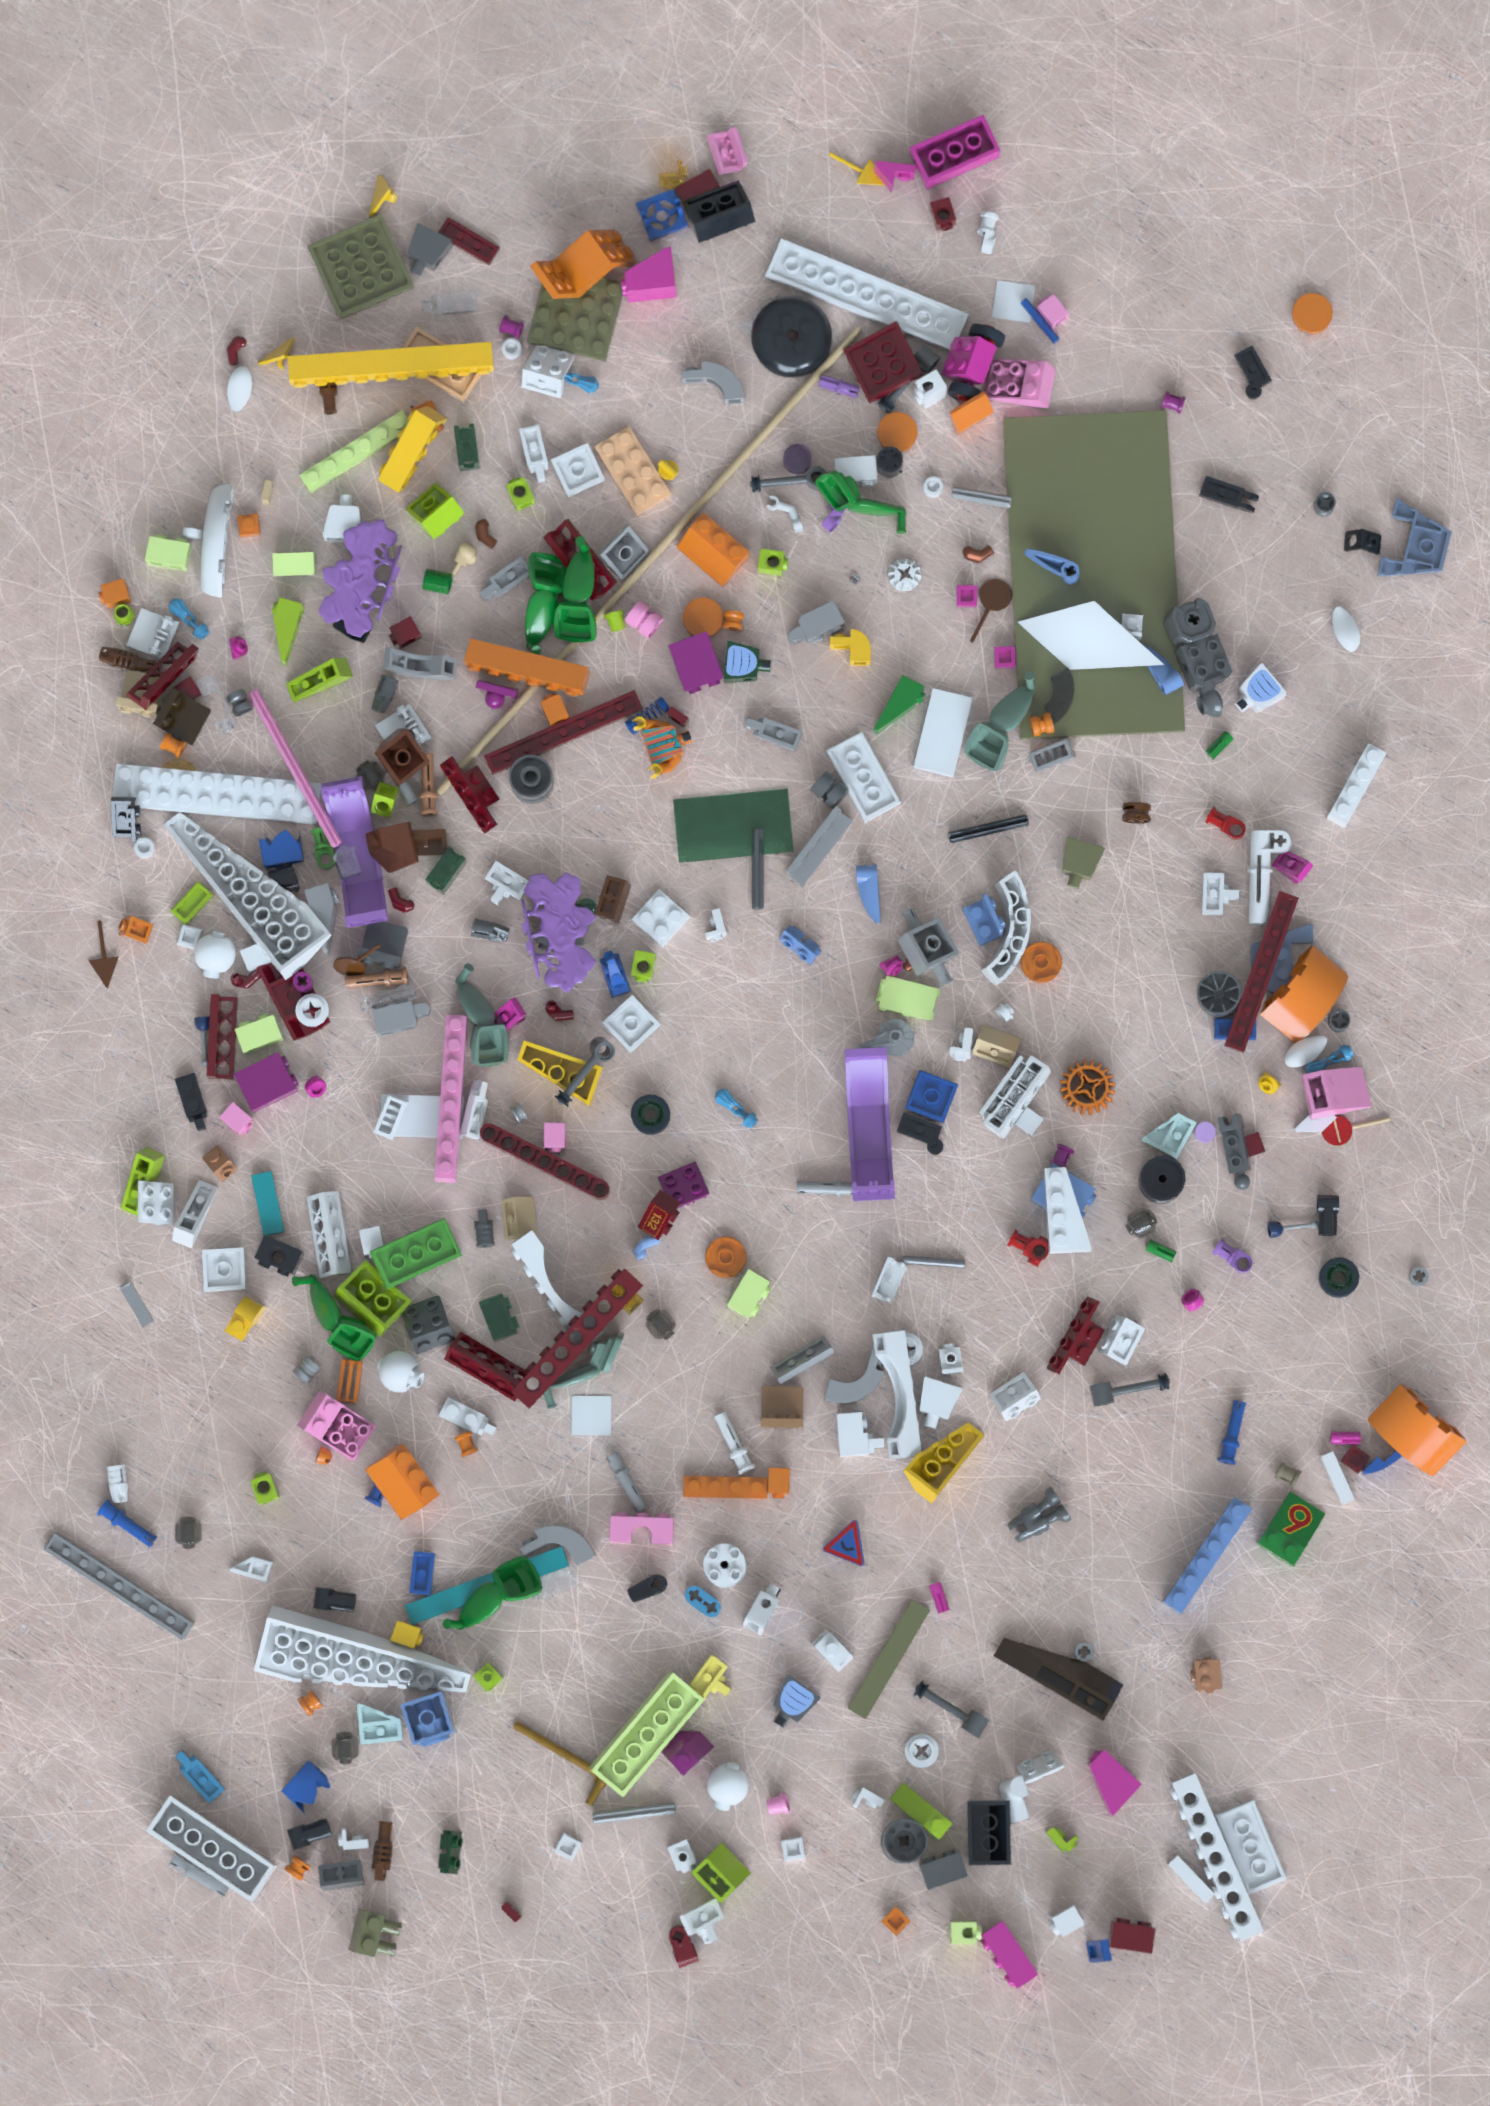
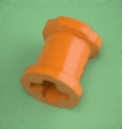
M167 733L160 745V749H166L174 753L175 757L180 758L187 742H181L172 737V734Z
M471 1431L454 1438L455 1441H458L462 1451L461 1457L479 1451L478 1447L474 1445Z

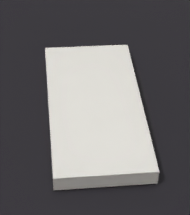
M932 689L913 768L954 777L972 697Z
M863 732L826 750L840 779L849 789L848 793L865 823L901 804Z
M381 1094V1111L388 1094ZM398 1095L408 1099L409 1102L394 1137L437 1138L440 1096ZM463 1097L462 1101L461 1127L464 1119L465 1097ZM391 1101L390 1103L399 1108H401L402 1106L401 1104L396 1103L394 1101ZM391 1109L387 1110V1112L398 1116V1112ZM384 1117L383 1119L393 1124L395 1123V1120H392L388 1117ZM381 1124L380 1128L392 1131V1128Z
M1254 1800L1215 1815V1819L1248 1895L1287 1879Z

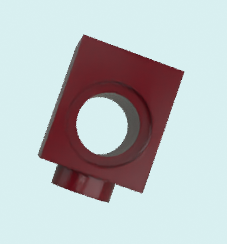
M946 197L930 202L929 209L936 231L952 229L956 225V217L950 198ZM945 212L949 217L941 219L938 217V214Z
M411 616L389 627L391 634L388 636L393 645L398 644L400 649L422 638Z

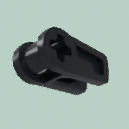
M652 1575L627 1590L631 1601L635 1603L660 1594L666 1590L667 1580L662 1575ZM655 1578L663 1581L659 1590L656 1587H652V1584L655 1583Z

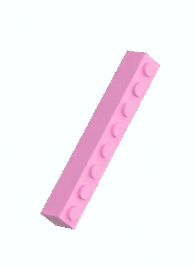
M446 1015L434 1177L436 1182L457 1183L468 1018L463 1015Z

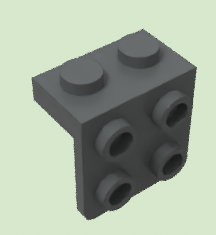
M387 922L367 924L362 947H359L357 956H361L375 945L380 944V948L361 961L367 964L380 963L382 967L388 969L399 968L408 929L404 926Z
M434 1296L412 1304L402 1313L416 1354L455 1340L440 1296Z

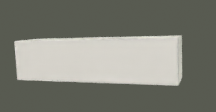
M1334 1452L1321 1456L1320 1459L1341 1505L1355 1500Z
M1178 1855L1168 1863V1866L1204 1903L1214 1895Z

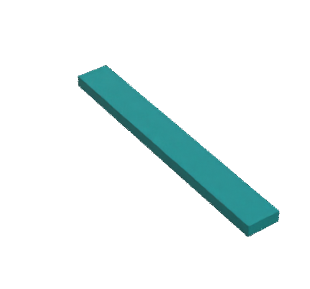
M562 1546L529 1558L540 1577L569 1567ZM493 1572L404 1605L411 1625L464 1606L478 1587L486 1582H494Z

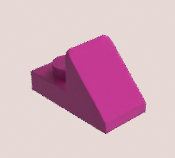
M875 161L874 172L890 192L893 190L894 178H898L900 181L914 179L916 165Z
M1288 851L1287 853L1279 854L1272 863V866L1292 882L1298 884L1299 881L1302 882L1312 869L1313 864Z
M516 997L510 999L495 1012L494 1023L505 1025L507 1031L525 1020L526 1012Z

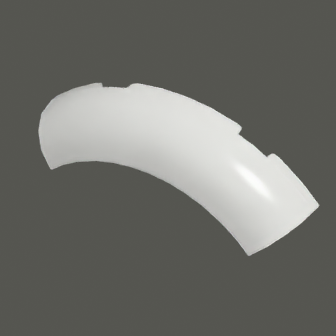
M224 484L214 488L210 493L206 510L201 551L200 585L203 592L211 596L222 597L225 587V561H221V559L225 558L228 520L230 519L233 505V484Z
M1015 870L994 884L1004 908L1005 929L997 953L980 970L994 985L1001 983L1014 970L1025 951L1030 933L1031 913L1026 890Z

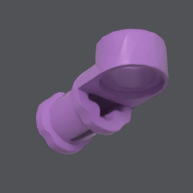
M828 504L827 506L832 512L824 520L822 526L827 531L832 532L840 523L845 509L837 512Z
M1223 1238L1212 1252V1254H1217L1227 1260V1264L1234 1267L1239 1273L1249 1272L1253 1265V1261L1248 1254L1228 1245ZM1240 1258H1246L1249 1261V1267L1240 1269L1237 1261Z

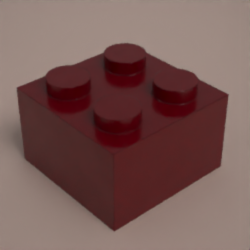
M1117 1917L1116 1921H1111L1108 1939L1109 1947L1152 1954L1156 1928L1151 1927L1150 1922L1137 1921L1136 1925L1130 1924L1129 1919Z

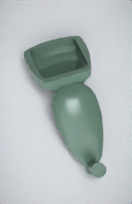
M1031 671L1024 674L1026 686L1013 690L993 708L989 716L990 723L981 722L971 732L964 752L978 765L992 771H998L1002 768L1008 751L1009 740L1007 732L1012 731L1020 724L1032 702L1033 691L1036 686L1034 684V673Z
M466 963L459 977L456 978V984L462 1006L469 1019L475 1023L470 1039L471 1062L474 1065L484 1067L497 1066L508 1060L509 1041L505 1025L494 1023L495 1013L486 998L474 986L465 982L474 970L471 964Z
M618 1331L614 1335L610 1334L608 1340L594 1341L590 1350L593 1353L590 1363L560 1375L544 1393L547 1409L557 1406L550 1388H561L596 1377L601 1371L608 1374L624 1333Z

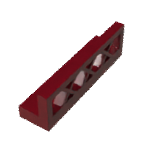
M566 519L556 530L548 532L543 538L567 568L577 552L575 540L582 535L572 522ZM565 527L570 531V539L566 538L561 532ZM590 547L589 552L595 564L594 587L590 599L594 601L604 597L617 581ZM600 575L608 580L609 584L606 587L601 584Z
M177 641L130 689L127 697L144 710H147L197 658L199 648L194 644L186 648ZM177 649L183 653L178 659H174L173 653ZM163 664H172L165 672L161 671ZM150 677H159L153 685H149L148 679ZM137 690H146L142 698L134 693Z
M211 994L207 1077L209 1079L234 1080L238 997H221L219 994ZM221 1001L233 1002V1009L227 1015L221 1011ZM222 1014L224 1018L220 1021V1015ZM227 1020L232 1025V1028L224 1036L220 1031V1025ZM226 1040L231 1047L230 1051L223 1056L219 1052V1045ZM218 1054L222 1057V1059H220L219 1061ZM223 1061L229 1065V1075L217 1074L218 1066Z
M460 1332L452 1342L444 1360L513 1401L518 1399L510 1392L513 1389L510 1385L516 1380L513 1374H519L524 1377L527 1374L525 1369L463 1332ZM462 1340L463 1342L467 1343L469 1345V1348H464L461 1345H459V1341ZM482 1352L487 1358L482 1359L477 1353ZM495 1363L504 1365L505 1369L497 1368Z

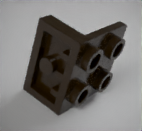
M172 688L153 724L176 738L193 745L208 719L211 709Z

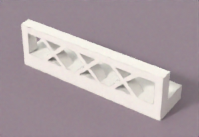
M339 1191L321 1192L308 1196V1209L320 1278L352 1273ZM316 1199H319V1210H317L315 1206ZM320 1220L323 1222L322 1231L319 1229ZM323 1240L327 1246L325 1251L322 1249ZM326 1261H328L330 1265L329 1272H326Z

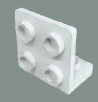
M536 345L523 368L522 387L561 398L564 377L575 355L547 346Z

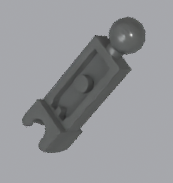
M1240 1113L1233 1114L1231 1125L1228 1123L1227 1117H1219V1130L1222 1134L1229 1174L1236 1173L1237 1176L1234 1179L1236 1188L1245 1190L1250 1185V1179L1244 1171L1251 1170L1243 1130L1242 1115Z

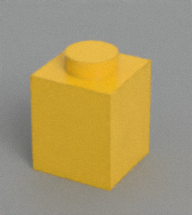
M397 1621L390 1641L416 1649L417 1645L421 1646L424 1634L421 1633V1628Z

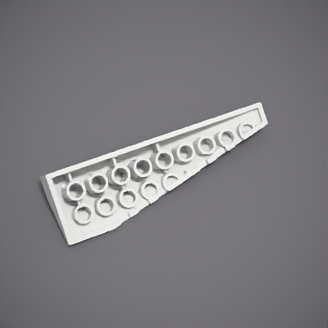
M181 812L164 824L186 855L285 980L299 971L331 936L330 932L305 902L300 901L273 879L270 880L262 871L240 855L234 853L225 844L216 840L210 833L205 832L199 825Z
M273 1605L267 1617L254 1671L293 1682H302L303 1678L312 1680V1683L333 1682V1684L337 1685L352 1683L354 1686L370 1687L398 1686V1688L403 1689L419 1687V1690L438 1688L439 1691L466 1692L471 1672L396 1642Z

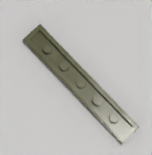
M914 1600L910 1602L849 1705V1710L864 1719L867 1718L930 1612L929 1609Z

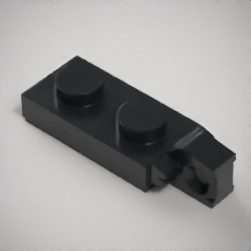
M195 1073L176 1078L175 1082L187 1119L190 1123L195 1122L198 1132L205 1130L206 1126L203 1118L208 1117V1112Z

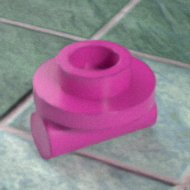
M236 636L229 639L233 659H239L247 654L248 646L242 637Z
M896 955L881 962L880 968L885 970L887 976H895L903 969V961Z

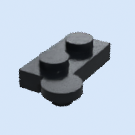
M1250 346L1235 354L1234 358L1249 383L1245 389L1246 396L1249 399L1255 400L1260 397L1262 393L1261 388L1271 383L1272 380L1254 347Z
M903 1112L896 1133L926 1143L927 1150L932 1155H938L943 1150V1143L938 1139L942 1126Z

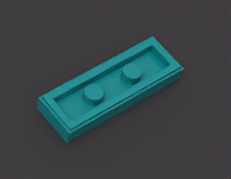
M272 1171L251 1175L263 1235L270 1236L285 1232Z

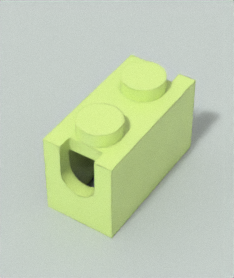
M158 534L155 537L149 536L145 561L148 565L182 571L188 570L192 547H190V543H187V540L182 538L169 540L167 539L168 537Z
M269 1013L259 1016L255 1022H242L238 1024L239 1028L235 1029L245 1055L284 1041L276 1017L274 1015L270 1016Z
M748 1269L728 1302L727 1307L747 1319L751 1315L755 1317L761 1307L758 1305L761 1298L766 1299L772 1289L768 1287L770 1281Z
M950 1921L951 1944H977V1939H981V1926H977L976 1921Z

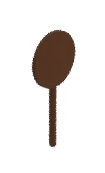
M991 579L982 585L979 598L986 610L970 639L971 643L974 642L989 611H1000L1010 604L1012 591L1006 582L999 579Z
M375 945L357 959L351 957L338 958L334 961L333 968L345 976L363 975L366 972V965L361 960L380 948L381 945Z

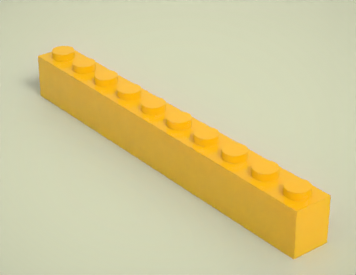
M492 342L288 356L290 385H294L297 388L306 387V384L325 386L328 382L343 385L347 384L348 381H355L356 383H366L368 380L385 382L390 378H396V380H407L408 377L426 379L433 375L444 378L448 377L449 374L467 376L469 373L478 372L480 375H486L490 371H494Z

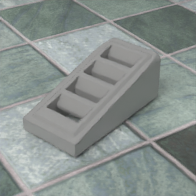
M1068 738L1029 753L1036 772L1076 758ZM1061 746H1065L1067 756H1064ZM1055 748L1059 754V759H1056L1053 749ZM1047 751L1051 757V762H1048L1045 752ZM1038 754H1041L1044 765H1040L1037 757Z

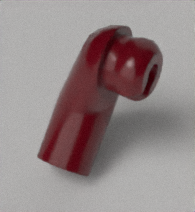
M234 337L227 346L228 363L231 366L239 364L237 352L247 344L244 337Z

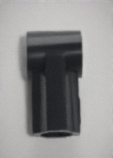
M1317 1195V1213H1319L1318 1235L1336 1236L1339 1195Z
M316 1587L313 1608L354 1612L356 1594Z
M327 1818L287 1830L293 1850L332 1836Z

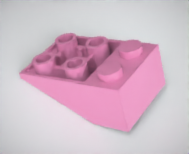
M992 359L985 393L989 400L1028 407L1049 408L1056 369L1046 361Z
M1362 1067L1321 1070L1302 1075L1301 1083L1310 1120L1372 1107Z
M320 1390L297 1424L298 1427L352 1461L356 1459L376 1427Z

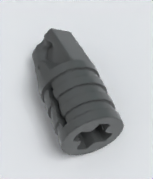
M381 675V680L375 691L372 710L382 714L385 713L393 699L397 684L399 683L398 680Z
M475 918L471 936L490 941L507 942L510 928L495 922Z
M486 1209L478 1210L479 1221H474L476 1247L495 1246L493 1220H488Z

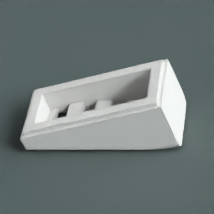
M389 1093L373 1132L393 1140L409 1100ZM391 1101L401 1104V1108L390 1104ZM391 1109L398 1112V1116L387 1112V1110ZM384 1117H388L392 1120H395V1123L393 1124L383 1119ZM381 1124L392 1128V1131L380 1128Z

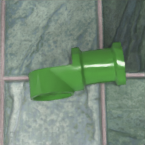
M314 828L311 830V834L314 835L316 846L314 850L317 863L321 869H332L336 863L333 847H331L322 828ZM323 855H330L332 857L329 865H323L320 862Z

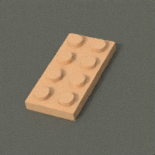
M416 326L403 348L447 344ZM478 372L469 373L467 376L449 374L448 377L444 378L433 375L424 380L465 403L482 375L478 374Z
M629 426L594 446V449L636 516L671 496L669 489Z

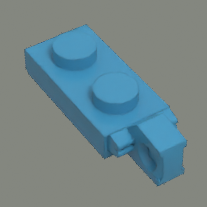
M181 1750L175 1756L182 1763L179 1767L182 1771L181 1773L209 1804L225 1790L221 1783L194 1755L189 1758Z

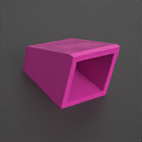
M671 247L664 248L625 271V279H621L623 297L628 298V303L676 297Z
M1104 1749L1100 1752L1096 1750L1088 1758L1090 1761L1088 1768L1107 1812L1114 1816L1142 1784Z

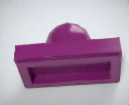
M478 680L475 687L488 691L485 695V702L492 709L500 708L505 702V696L517 698L519 693L518 689L483 680Z

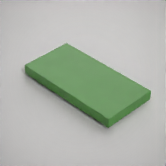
M445 1218L369 1252L386 1290L462 1256Z

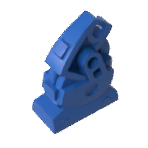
M612 950L604 952L603 958L599 959L611 997L615 998L630 993L631 989L619 953L614 954Z

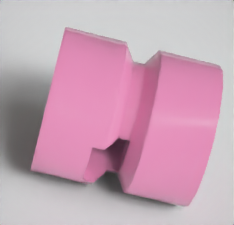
M639 601L629 612L625 622L633 628L638 627L639 633L649 639L660 627L664 618L655 611L650 612V607L643 601Z

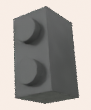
M952 1849L942 1853V1858L935 1860V1857L932 1856L922 1860L923 1864L919 1866L927 1890L968 1876L960 1852L955 1853V1850Z

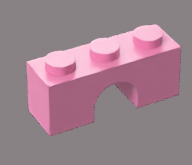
M615 1512V1516H610V1542L631 1543L632 1532L638 1527H646L651 1531L652 1544H673L674 1518H670V1514H657V1518L649 1517L648 1513H636V1517H628L626 1512Z

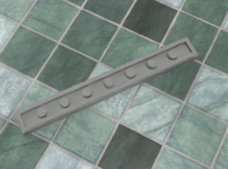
M54 1532L43 1550L184 1641L195 1624L58 1533Z

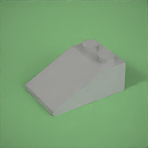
M326 883L306 889L304 892L310 909L331 934L329 939L321 946L324 954L328 955L330 954L337 914L336 903H339V899L334 887L330 888L329 884Z

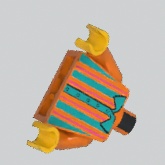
M642 716L632 719V721H636L639 726L633 728L634 731L643 728L641 730L642 737L652 763L647 771L653 770L655 772L651 778L655 779L659 774L673 771L683 756L681 746L692 742L689 731L677 734L675 726L670 725L668 722L644 719Z

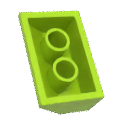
M366 1260L338 1287L334 1295L338 1301L361 1321L365 1322V1325L376 1332L380 1338L412 1302L395 1286L386 1290L379 1272Z

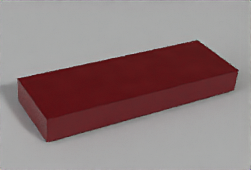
M447 217L438 232L452 239L454 246L490 266L500 250V247L449 217Z

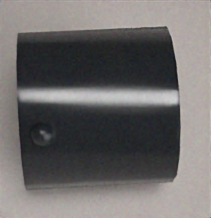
M885 447L878 453L877 470L879 474L886 478H894L903 472V456L897 448Z
M287 863V866L268 872L270 880L273 879L289 892H298L300 890L292 864Z

